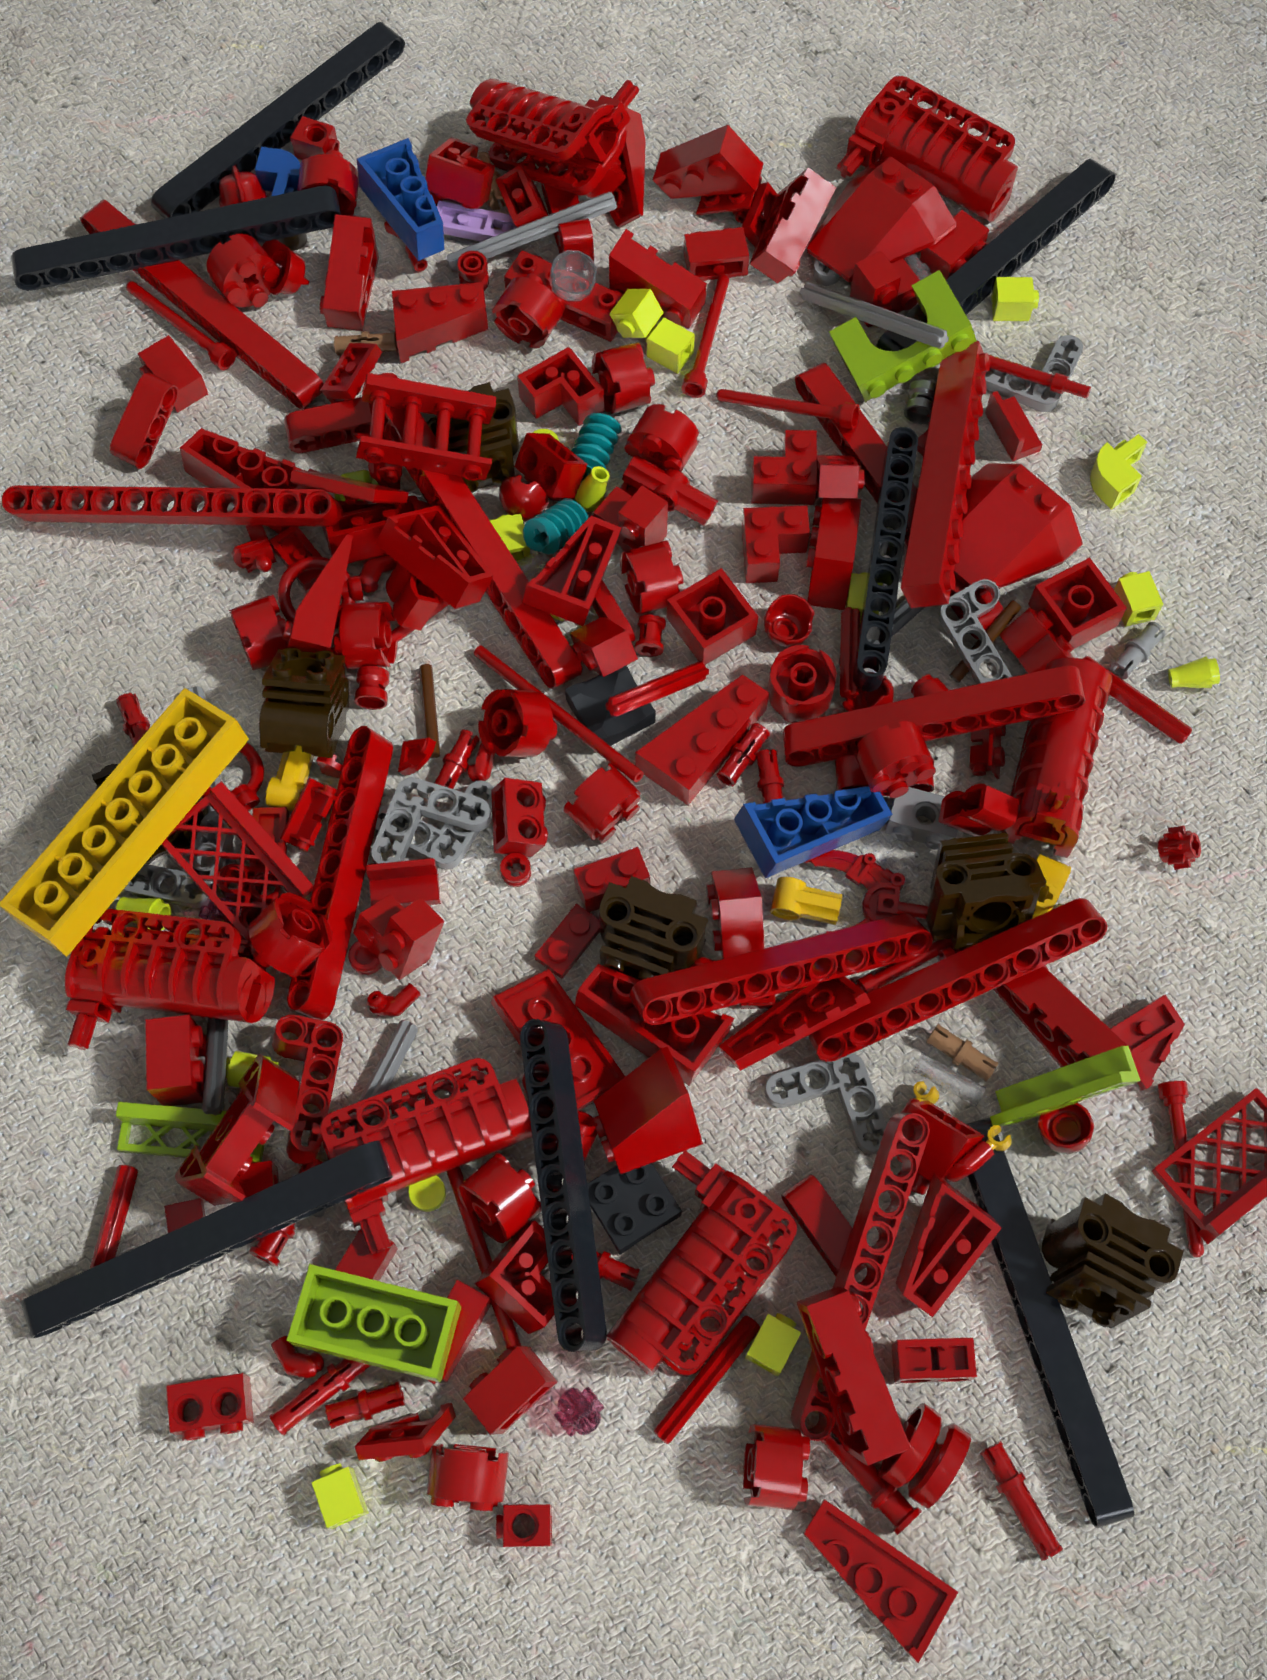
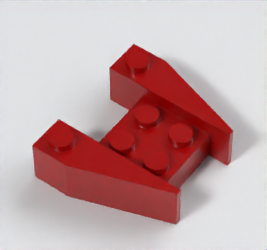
M260 1053L238 1083L242 1089L207 1141L202 1148L195 1145L175 1173L178 1184L214 1206L243 1201L245 1193L237 1176H243L253 1160V1157L250 1155L258 1143L263 1145L270 1138L275 1128L272 1124L273 1121L289 1131L294 1127L299 1081L294 1075Z

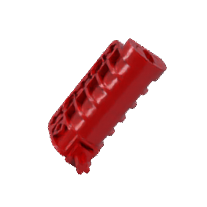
M905 76L893 77L868 105L855 127V133L848 139L845 157L836 167L841 172V176L846 178L847 176L851 177L860 165L867 167L874 162L891 156L933 184L939 194L989 222L994 221L1007 205L1018 170L1017 165L1008 161L1015 147V138L1010 132ZM924 101L932 107L924 109L918 106V103ZM973 128L983 134L980 136H973L968 132V130Z
M488 79L483 81L473 92L469 103L472 110L468 114L466 122L477 137L494 142L488 154L496 168L509 172L521 164L531 180L583 196L591 193L598 186L621 155L627 137L625 125L631 120L626 108L638 94L639 88L633 85L630 80H626L613 98L601 95L597 101L589 99L583 105L498 79ZM526 156L522 162L516 163L519 159ZM568 169L562 176H557L561 171Z
M1071 657L1052 660L1046 665L1045 670L1061 666L1077 667L1081 673L1086 699L1085 704L1071 712L1028 720L1010 795L1019 799L1018 817L1011 827L1001 832L1008 834V843L1012 844L1015 843L1016 839L1020 840L1022 836L1054 845L1053 855L1068 858L1079 839L1084 810L1082 802L1088 792L1089 782L1087 779L1093 769V754L1099 743L1098 731L1104 721L1103 709L1108 702L1112 685V676L1103 666L1089 660Z
M107 909L96 922L98 924L103 920L105 923L112 925L111 930L107 927H97L95 930L92 926L72 950L66 968L65 991L67 997L70 998L66 1010L76 1016L67 1045L80 1050L89 1048L96 1022L109 1023L112 1012L121 1013L123 1006L256 1023L266 1014L272 1001L275 978L264 970L265 967L257 963L255 959L252 961L249 958H245L253 954L255 949L250 941L241 940L240 932L230 923ZM130 922H137V928L126 927ZM164 927L168 931H161V929ZM199 928V935L187 934L190 930ZM225 934H227V935L229 936V938H222V937H224Z
M481 1058L467 1060L333 1111L324 1117L320 1127L328 1160L363 1144L373 1141L381 1142L393 1178L344 1201L353 1226L357 1227L360 1225L371 1255L392 1247L381 1218L386 1215L383 1203L388 1201V1194L532 1138L529 1108L517 1079L499 1084L491 1064ZM477 1066L479 1071H472V1067ZM444 1079V1081H441V1082H438V1083L434 1084V1083L437 1082L438 1080ZM446 1091L450 1094V1097L441 1099L436 1097L434 1093ZM408 1104V1107H409L410 1109H414V1110H413V1111H408V1109H407L406 1107H402V1106ZM389 1110H391V1116H397V1118L390 1119ZM369 1117H378L382 1122L371 1126L366 1124L365 1120ZM357 1123L358 1133H355L354 1125L350 1126L351 1124ZM339 1130L344 1137L337 1139L333 1132Z
M684 1151L677 1158L672 1168L697 1186L695 1196L702 1200L700 1207L702 1211L606 1335V1339L618 1351L650 1377H652L662 1362L680 1376L689 1377L695 1375L786 1255L797 1233V1225L791 1215L748 1182L728 1170L725 1171L716 1163L709 1169L687 1151ZM777 1231L782 1232L783 1236L781 1235L773 1244L774 1248L771 1249L767 1245L769 1237ZM754 1250H760V1251L764 1252V1253L766 1254L767 1258L765 1257L764 1254H762V1253H760V1252H757V1251H754ZM751 1258L761 1261L764 1269L760 1271L753 1270L747 1265L746 1261ZM740 1279L744 1283L738 1297H733L726 1311L722 1307L727 1292L731 1293L738 1285L737 1280ZM705 1318H713L719 1323L720 1329L715 1332H708L702 1328L700 1321ZM695 1338L699 1344L695 1349L693 1360L687 1359L684 1363L679 1358L681 1351L686 1353L693 1345L692 1340Z

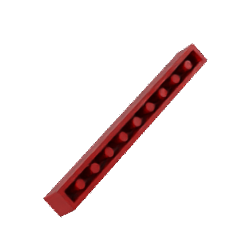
M979 341L970 344L967 349L956 352L940 362L900 587L910 608L949 604L951 590L955 589L954 568L955 564H958L960 560L958 543L959 539H962L964 535L962 518L963 514L967 513L968 510L966 493L972 484L970 468L971 465L975 464L974 443L979 439L978 418L983 415L981 400L982 395L986 394L987 390L985 375L990 370L989 355L987 352H983Z

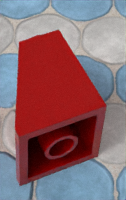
M668 1046L658 1050L594 1101L598 1116L593 1117V1121L598 1124L596 1128L599 1138L606 1136L607 1140L601 1142L608 1163L616 1161L620 1174L703 1144L688 1091Z

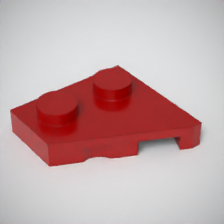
M1166 994L1153 1000L1110 1028L1133 1050L1131 1055L1141 1080L1137 1082L1141 1090L1147 1089L1154 1082L1152 1079L1161 1063L1165 1062L1171 1051L1172 1042L1178 1038L1185 1026V1023Z
M446 1403L440 1405L441 1409L434 1417L420 1421L418 1413L396 1421L371 1427L355 1445L358 1459H375L377 1462H383L395 1456L408 1455L409 1458H418L426 1455L455 1419L456 1414L453 1404Z

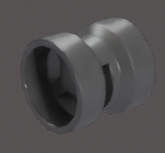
M916 380L910 384L908 391L909 400L906 402L904 415L909 421L918 424L930 422L936 390L935 383L928 380Z

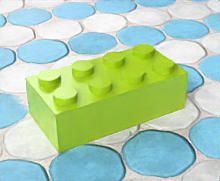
M309 1264L286 1341L297 1347L441 1383L460 1315L461 1305L456 1300Z

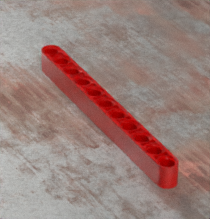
M104 199L80 217L82 225L89 234L136 225ZM176 260L133 269L136 274L220 343L225 342L235 349L238 359L297 408L303 410L322 393L320 389L324 383L311 368L181 261Z
M824 362L795 376L797 391L804 402L837 407L838 404L843 405L845 402L855 403L830 367ZM861 410L855 429L842 428L833 419L816 417L842 455L854 456L857 463L861 464V470H864V486L878 504L884 457L887 448L883 440ZM912 483L904 541L907 546L918 491L914 483ZM956 577L955 589L951 590L950 597L966 588ZM990 592L979 597L975 594L976 600L981 604H988L992 601ZM999 601L990 612L978 618L985 631L1004 610ZM951 606L961 620L963 618L962 609L958 606ZM971 634L975 639H979L976 635Z
M369 403V409L372 414L373 404ZM386 406L383 433L387 440L402 443L405 418L404 409ZM418 412L415 445L435 449L436 437L420 412ZM405 467L430 507L441 506L494 575L485 592L544 684L548 688L554 689L580 676L582 673L581 662L550 613L522 603L525 588L529 581L462 477Z
M15 485L7 488L1 499L2 506L7 512L29 522L333 526L340 521L343 514L340 502L321 489ZM25 500L24 505L20 508L21 503ZM54 500L53 506L49 509L50 503ZM84 500L83 506L79 509V504ZM114 500L113 506L108 510L110 502ZM144 500L142 508L137 510L139 503ZM174 500L173 507L167 511L169 503ZM204 501V507L197 512L198 505ZM235 501L234 508L227 512L229 504ZM266 501L264 510L258 513L259 505ZM297 502L296 509L288 513L289 506ZM328 502L326 511L319 514L320 506Z

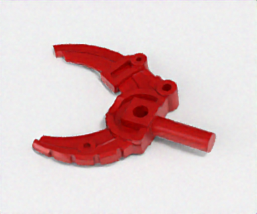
M832 850L804 862H811L815 867H829L846 873L845 877L858 886L860 883L864 885L868 890L862 902L865 919L856 925L906 913L913 915L915 918L926 919L928 906L899 901L900 891L905 883L904 875L893 873L888 868H882L875 862L876 857L872 853L858 856L849 852Z

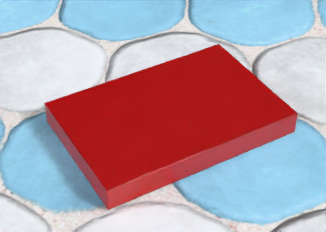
M292 470L290 478L292 484L321 489L326 492L374 503L405 504L409 494L406 491L329 473Z

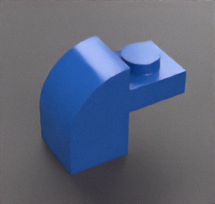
M261 147L255 173L262 189L272 192L271 196L297 191L300 170L299 160L286 150Z

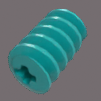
M602 413L587 415L583 421V426L579 430V436L575 440L574 447L571 449L574 454L588 464L582 481L591 473L594 467L600 466L606 469L605 465L610 462L609 455L613 454L614 445L618 443L619 437L617 434L622 433V427L609 415Z
M564 498L526 522L523 529V538L526 546L537 552L548 555L553 554L565 546V543L588 519V515L579 503L572 499Z

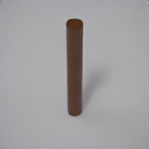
M1011 600L986 630L992 643L1022 609L1016 601ZM980 640L970 650L979 648ZM963 660L949 674L957 683H960L969 672Z
M423 664L419 667L425 738L430 737L436 741L430 758L440 757L433 668L430 664Z

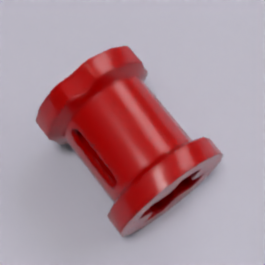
M652 614L640 616L637 626L640 628L639 641L635 643V651L647 657H656L663 654L664 645L661 643L662 631L666 627V620L661 616Z

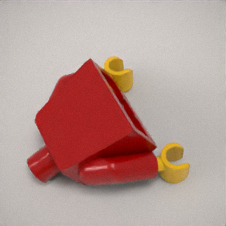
M919 1081L914 1085L913 1091L916 1097L915 1099L911 1098L901 1111L902 1113L920 1114L925 1117L930 1128L929 1138L911 1191L921 1195L926 1194L934 1173L947 1183L958 1182L977 1171L994 1156V1149L1005 1151L1012 1142L1010 1135H1007L1000 1142L994 1140V1137L1001 1132V1126L999 1125L990 1127L988 1130V1140L986 1142L982 1141L983 1134L934 1105L939 1099V1092L935 1086L931 1087L929 1093L923 1095L927 1089L923 1081ZM907 1120L902 1126V1133L906 1139H909L913 1135L914 1127L911 1121ZM896 1155L898 1161L902 1163L901 1158Z

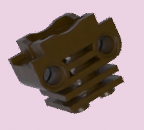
M490 382L474 386L468 390L469 392L496 396V408L490 424L482 423L480 457L492 459V465L486 480L471 481L462 477L472 493L480 488L494 484L501 485L502 481L507 477H515L513 456L519 449L515 404L509 388L493 392ZM420 412L436 437L437 416ZM450 418L448 451L467 454L469 422L467 420Z
M297 648L278 649L262 677V685L265 686L262 691V698L266 699L262 704L259 718L260 748H265V752L285 753L295 751L296 745L302 747V752L313 756L333 757L338 740L346 728V714L349 709L348 678H344L345 667H342L345 662V655H335L331 651H318L314 653L303 652Z
M1007 833L941 840L931 880V896L926 914V923L933 941L951 939L954 949L969 948L1033 919L1041 887L1046 886V879L1038 862L1028 854L1012 853L1014 847L1012 843H1008L1009 836Z
M630 877L626 888L609 882L599 908L600 934L605 943L600 948V965L640 981L689 968L700 958L706 943L705 931L709 919L695 914L697 900L681 894H668L659 891L648 882L636 877Z
M1104 1193L1094 1201L1084 1197L1081 1199L1078 1207L1058 1220L1052 1218L1048 1221L1041 1249L1046 1261L1058 1270L1051 1274L1050 1281L1054 1283L1047 1287L1046 1293L1058 1299L1062 1306L1076 1309L1091 1317L1095 1324L1113 1328L1151 1307L1152 1301L1147 1298L1154 1295V1291L1175 1280L1184 1251L1167 1242L1170 1228L1155 1220L1136 1215L1121 1201Z

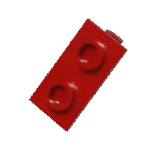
M1006 725L971 732L972 743L983 742V745L970 746L969 768L973 770V775L984 776L986 771H992L996 779H1000V767L1005 765V752L1001 746V736L1006 735Z
M309 777L280 839L305 852L309 850L310 846L314 847V841L322 827L320 822L323 817L326 818L333 801L337 799L334 796L337 789L326 784L323 785Z

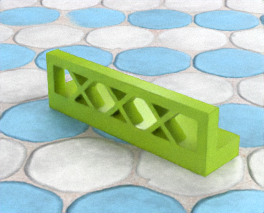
M1120 1046L996 1090L995 1093L1001 1113L990 1116L992 1126L1013 1125L1140 1082L1141 1080L1129 1046Z
M118 1102L116 1117L122 1121L117 1151L187 1158L192 1149L186 1148L191 1144L200 1147L197 1140L208 1131L213 1132L227 1111H222L221 1114L215 1116L213 1114H205L202 1109ZM132 1125L146 1126L152 1133V1136L140 1145L128 1144ZM152 1126L163 1128L156 1132ZM173 1128L182 1129L188 1137L176 1148L167 1147L161 1139L162 1136ZM187 1129H189V1130H198V1131H197L196 1133H194L193 1135H191L190 1132H189ZM156 1141H158V1143H159L161 1146H151V1145H152L153 1143H155ZM258 1143L254 1153L250 1155L253 1157L252 1163L262 1162L265 1144L261 1145Z

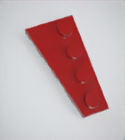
M846 976L798 988L720 1044L719 1048L723 1055L741 1071L871 1003L866 992Z
M824 1499L803 1532V1535L912 1659L919 1663L956 1598L958 1591Z

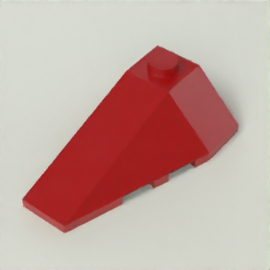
M626 108L631 120L625 125L627 137L623 151L619 156L621 161L620 167L626 178L612 193L617 208L610 211L616 226L620 228L643 216L646 140L641 114L629 108Z
M347 534L298 606L293 622L286 621L282 640L289 641L287 648H297L303 652L314 653L330 651L353 535Z

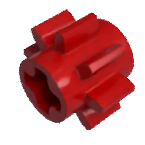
M1184 825L1168 828V833H1164V837H1161L1158 841V853L1164 863L1168 862V865L1173 864L1174 870L1190 868L1191 862H1195V858L1200 857L1201 843L1199 837L1194 832L1186 831Z

